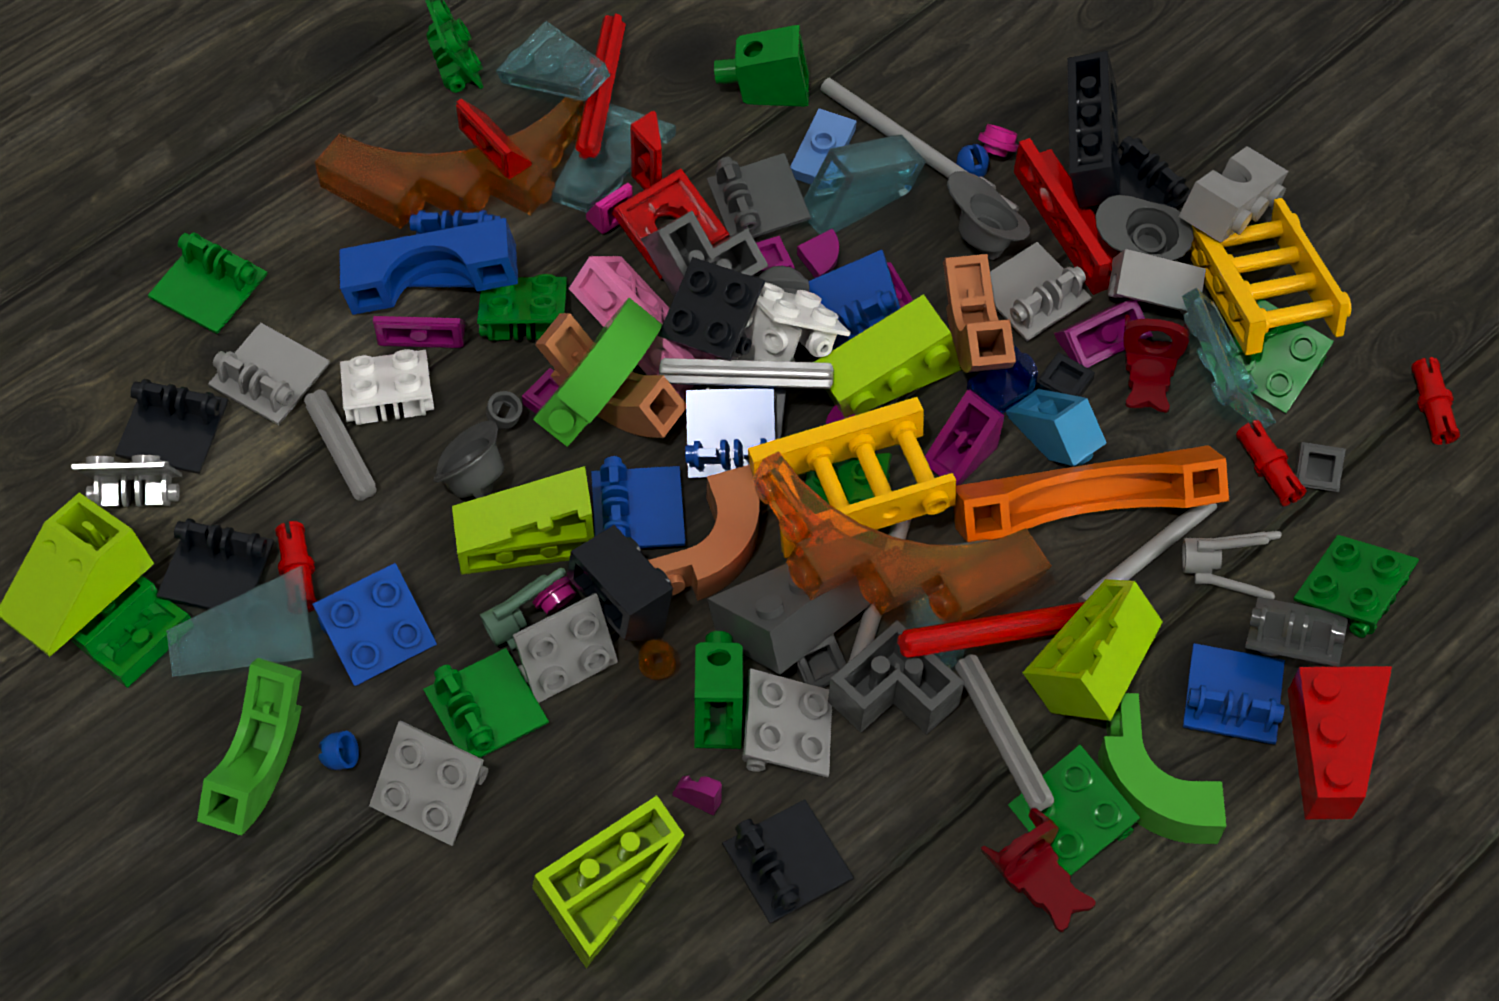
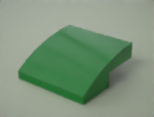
M142 575L70 639L79 649L126 688L135 682L195 626L188 613L169 600L157 598L158 590L154 583Z

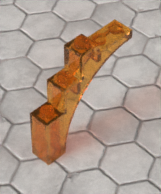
M569 93L547 115L526 129L508 136L532 161V165L510 180L477 147L464 151L434 154L397 152L370 146L339 133L315 161L320 187L399 229L405 226L412 214H417L419 210L423 209L425 201L443 211L449 210L451 215L454 216L456 210H461L463 213H474L476 210H482L488 202L490 195L531 216L540 203L545 204L553 194L555 183L553 181L552 169L559 164L564 150L572 140H577L584 102L583 99Z
M779 451L764 458L752 478L757 495L762 502L770 505L779 519V526L784 537L796 546L786 563L789 566V574L797 587L804 589L810 600L856 577L859 581L863 597L869 603L874 604L880 615L925 592L929 597V604L935 615L943 619L945 623L970 620L1037 584L1052 566L1026 528L997 540L975 544L928 545L892 537L862 525L829 505L806 485Z

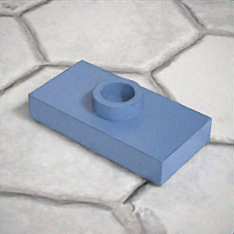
M818 109L790 166L795 179L827 190L856 130V120Z

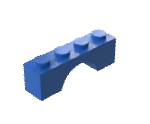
M506 218L340 249V290L352 315L394 307L397 299L406 287L417 279L434 273L446 272L460 275L466 278L476 291L518 284L516 244Z

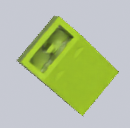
M79 492L44 522L0 604V619L50 657L154 565V562L132 528Z

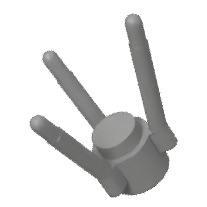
M1269 531L1218 538H1184L1182 546L1183 573H1195V584H1212L1254 597L1274 599L1275 594L1272 591L1212 574V569H1221L1222 549L1265 545L1269 543V540L1280 539L1282 533L1280 531Z

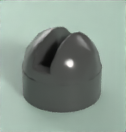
M500 391L493 394L486 407L488 421L496 422L497 427L501 430L512 428L519 421L522 413L520 399L508 391ZM503 404L510 407L505 418L498 417Z

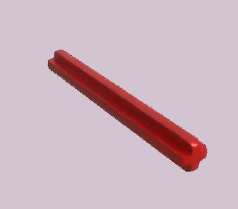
M617 13L614 16L606 15L601 25L575 149L579 152V157L584 160L588 157L596 158L600 152L626 26L622 21V16Z
M1085 602L907 629L898 636L897 644L900 646L901 654L909 658L1057 634Z

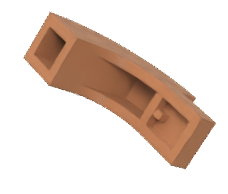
M988 254L945 258L943 266L949 303L946 307L947 317L961 369L965 373L1012 368L1016 363L1011 323L1010 319L998 320L993 298Z
M563 313L557 316L535 345L554 367L555 370L550 376L560 386L594 342L570 313ZM631 372L597 416L615 427L635 435L664 438L685 411L686 403L664 375H641Z
M749 465L707 476L706 499L714 517L715 525L702 542L691 548L648 560L654 568L661 569L668 576L673 587L672 596L683 591L685 587L692 586L697 601L707 598L732 583L749 563L757 543L760 510L758 488Z

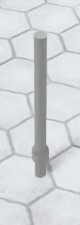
M830 77L822 83L820 90L945 177L948 178L955 171L967 172ZM980 177L981 179L989 183L996 190V186L994 184H992L984 177ZM1001 195L1009 206L1018 213L1019 206Z

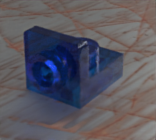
M1015 345L1016 363L1012 368L982 371L969 379L966 390L973 391L1002 414L1034 392L1038 376L1037 367L1033 359L1027 353H1021Z

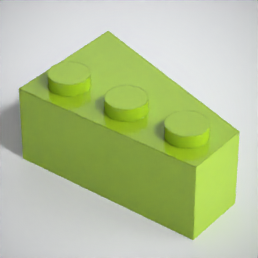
M924 294L832 350L828 356L821 357L815 361L831 363L833 365V385L831 388L825 389V391L844 418L852 414L859 415L868 412L877 406L961 370L952 334Z
M585 466L452 506L461 575L569 561L572 550L594 537L592 509Z
M1105 579L1022 673L1051 713L1111 721L1163 621L1135 581Z
M657 795L534 875L532 889L586 969L681 846L684 833Z

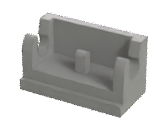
M1124 249L1113 258L1108 296L1114 298L1125 297L1179 310L1180 314L1188 316L1198 314L1206 268Z

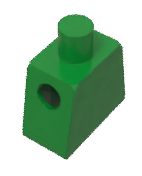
M799 25L741 35L736 39L735 59L714 61L716 84L738 83L742 100L746 104L809 106V70Z
M713 631L706 635L705 642L696 644L694 748L741 749L743 645L733 643L732 635L725 631ZM710 702H727V705L716 708L711 706Z

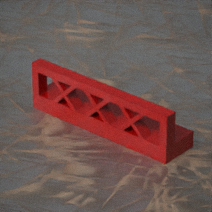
M1030 138L1020 141L1014 174L1074 267L1078 266L1084 271L1086 276L1084 282L1091 293L1094 295L1107 290L1112 271V260L1120 252L1113 249L1102 239L1096 228L1095 214L1091 208H1079L1072 180L1052 149L1040 153Z

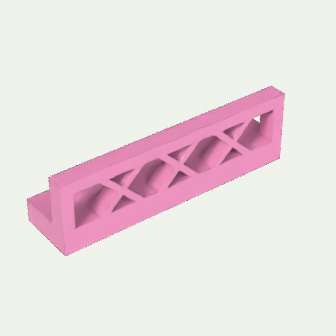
M589 256L569 287V290L603 327L628 297L662 324L670 309L622 256ZM657 334L646 353L638 362V365L647 375H659L660 362L664 358L718 359L714 355L661 338ZM671 384L683 400L686 397V390H691L694 386Z

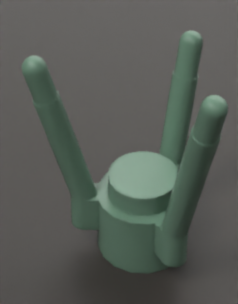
M558 568L548 576L541 575L506 601L480 614L482 623L496 647L507 642L511 651L517 648L512 635L527 626L519 607L562 578L566 573L564 568Z

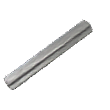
M664 358L660 362L659 375H664L670 384L829 389L833 385L834 370L831 363Z
M970 654L963 659H959L955 664L958 675L964 681L966 690L1030 809L1037 808L1041 812L1045 808L1050 807L1054 803V797L978 657Z

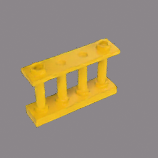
M1283 198L1274 199L1272 220L1270 222L1247 226L1240 235L1234 233L1222 243L1192 225L1194 239L1187 255L1194 266L1206 268L1204 284L1245 355L1262 352L1264 335L1269 332V328L1324 318L1335 337L1344 336L1346 320L1351 315L1350 298L1346 292L1341 291L1302 230L1297 214L1290 211ZM1274 238L1280 249L1239 257L1227 254L1224 247ZM1290 264L1296 273L1293 276L1253 284L1243 281L1240 273ZM1301 291H1307L1313 300L1310 303L1270 311L1260 308L1255 301Z
M918 397L748 448L749 466L757 487L769 483L773 484L789 524L780 526L781 547L784 558L797 554L807 555L815 552L820 547L925 514L935 515L955 505L956 478L954 474L950 473L935 478L917 441V438L923 436L924 410ZM893 445H900L917 484L892 491L874 451ZM855 457L858 458L875 497L849 505L832 464ZM813 470L818 476L832 510L806 518L789 477Z

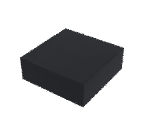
M1058 352L1036 381L1035 390L1042 389L1081 397L1092 383L1095 372Z

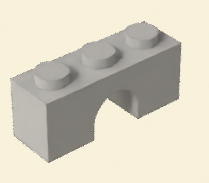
M1246 146L1229 159L1222 175L1212 170L1195 182L1178 217L1222 243L1234 233L1240 235L1251 220L1257 222L1268 207L1273 209L1274 199L1282 198L1286 191L1282 183L1289 171Z

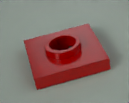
M681 168L616 206L612 212V215L660 280L663 278L641 241L643 237L657 230L655 221L659 217L671 216L677 219L693 211L712 246L729 236L726 228Z

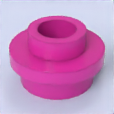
M987 124L985 132H980L978 140L985 143L984 148L986 151L998 156L1006 157L1008 151L1016 152L1018 149V144L1015 143L1018 134L1000 126Z
M567 576L557 580L538 594L533 601V605L536 609L542 608L547 615L557 612L576 596V592L571 587L573 583Z

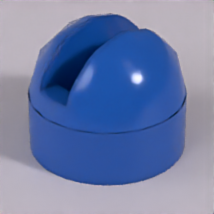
M979 144L964 146L957 155L956 164L969 173L975 174L978 177H984L989 167L988 152ZM973 157L977 158L979 165L974 166Z
M340 731L325 736L319 743L318 747L322 753L318 755V759L328 769L343 770L353 768L359 758V747L356 738L351 732Z

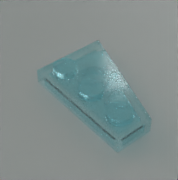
M547 21L519 48L513 50L508 55V59L496 70L502 83L586 101L610 76L602 60Z
M609 103L599 155L596 158L588 157L584 160L579 157V152L574 149L551 191L552 201L587 213L594 204L617 190L623 184V178L631 172V124L645 115ZM657 119L661 143L667 144L676 136V125Z
M1197 288L1184 294L1182 299L1188 312L1183 317L1191 333L1196 337L1198 336L1201 347L1197 349V353L1203 365L1209 371H1212L1215 381L1211 383V388L1217 400L1223 406L1230 405L1251 423L1254 420H1259L1264 429L1276 423L1270 410L1262 407L1253 398L1251 392L1258 389V386L1240 360L1236 357L1233 358L1232 355L1238 352V347L1215 303Z
M299 566L280 577L166 630L172 677L248 667L257 658L274 663L314 658L303 566Z

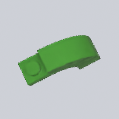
M628 297L602 328L597 339L578 365L537 412L533 420L568 447L620 388L646 353L663 324Z
M257 658L250 664L243 710L235 737L220 764L204 778L197 822L242 836L259 817L275 789L295 738L302 706L296 705L302 671L261 658Z
M1125 693L1111 721H1106L1107 736H1104L1098 752L1100 769L1141 819L1136 823L1173 841L1193 844H1218L1226 828L1222 782L1181 780L1168 775L1158 768L1148 756L1143 744L1139 693Z

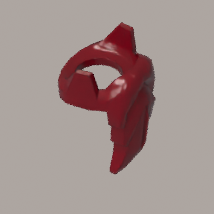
M1130 315L1125 316L1123 345L1126 350V370L1130 372L1128 386L1132 389L1126 399L1125 406L1129 408L1152 407L1159 412H1169L1170 405L1166 392L1169 391L1170 377L1174 375L1177 361L1184 354L1188 346L1189 323L1181 326L1161 319L1131 320ZM1149 331H1160L1169 335L1172 342H1152L1139 337Z
M1032 808L1028 816L1036 828L1029 833L1017 837L1000 852L986 846L981 847V852L1003 875L1005 882L1018 893L1023 892L1035 907L1042 908L1049 915L1055 929L1063 932L1068 928L1071 914L1091 910L1095 907L1096 901L1075 888L1070 882V875L1058 864L1059 857L1050 845L1055 839L1059 828L1037 808Z

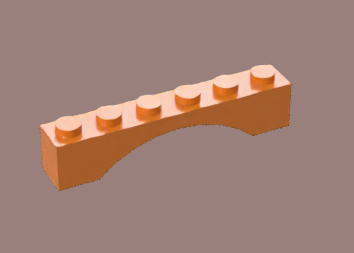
M1207 445L957 485L956 502L953 506L955 529L967 543L1011 537L1046 522L1090 512L1139 507L1190 508L1229 501L1227 463L1224 456Z

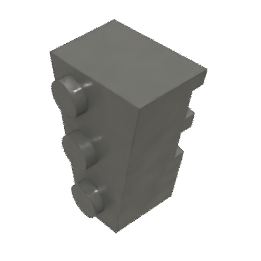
M838 542L829 544L813 553L804 555L707 598L715 631H725L731 634L733 643L743 645V655L778 674L783 673L877 600L868 557Z

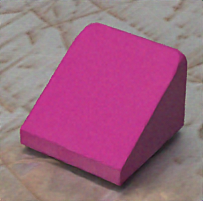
M626 183L594 204L586 213V219L602 234L619 225L612 212L616 206L633 197L632 186Z

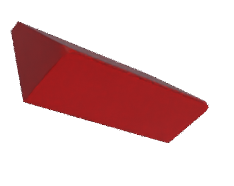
M462 98L456 101L459 129L506 178L510 180L532 165V161L487 114Z
M651 111L633 122L630 128L631 176L644 190L662 180V147L655 111Z

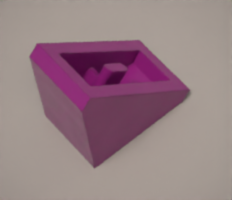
M967 390L925 455L930 469L939 476L953 473L956 478V486L961 485L998 448L1005 415L973 391Z

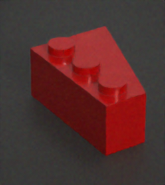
M1392 666L1298 668L1287 692L1305 820L1352 819L1364 801Z

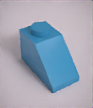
M1037 389L1006 410L1008 418L1050 461L1078 466L1088 462L1093 457V452L1107 443L1090 403L1085 397Z

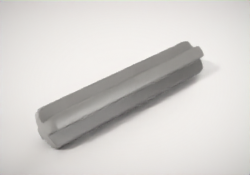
M319 389L314 393L307 394L304 398L306 408L352 495L358 501L374 496L377 491L375 482L327 393Z

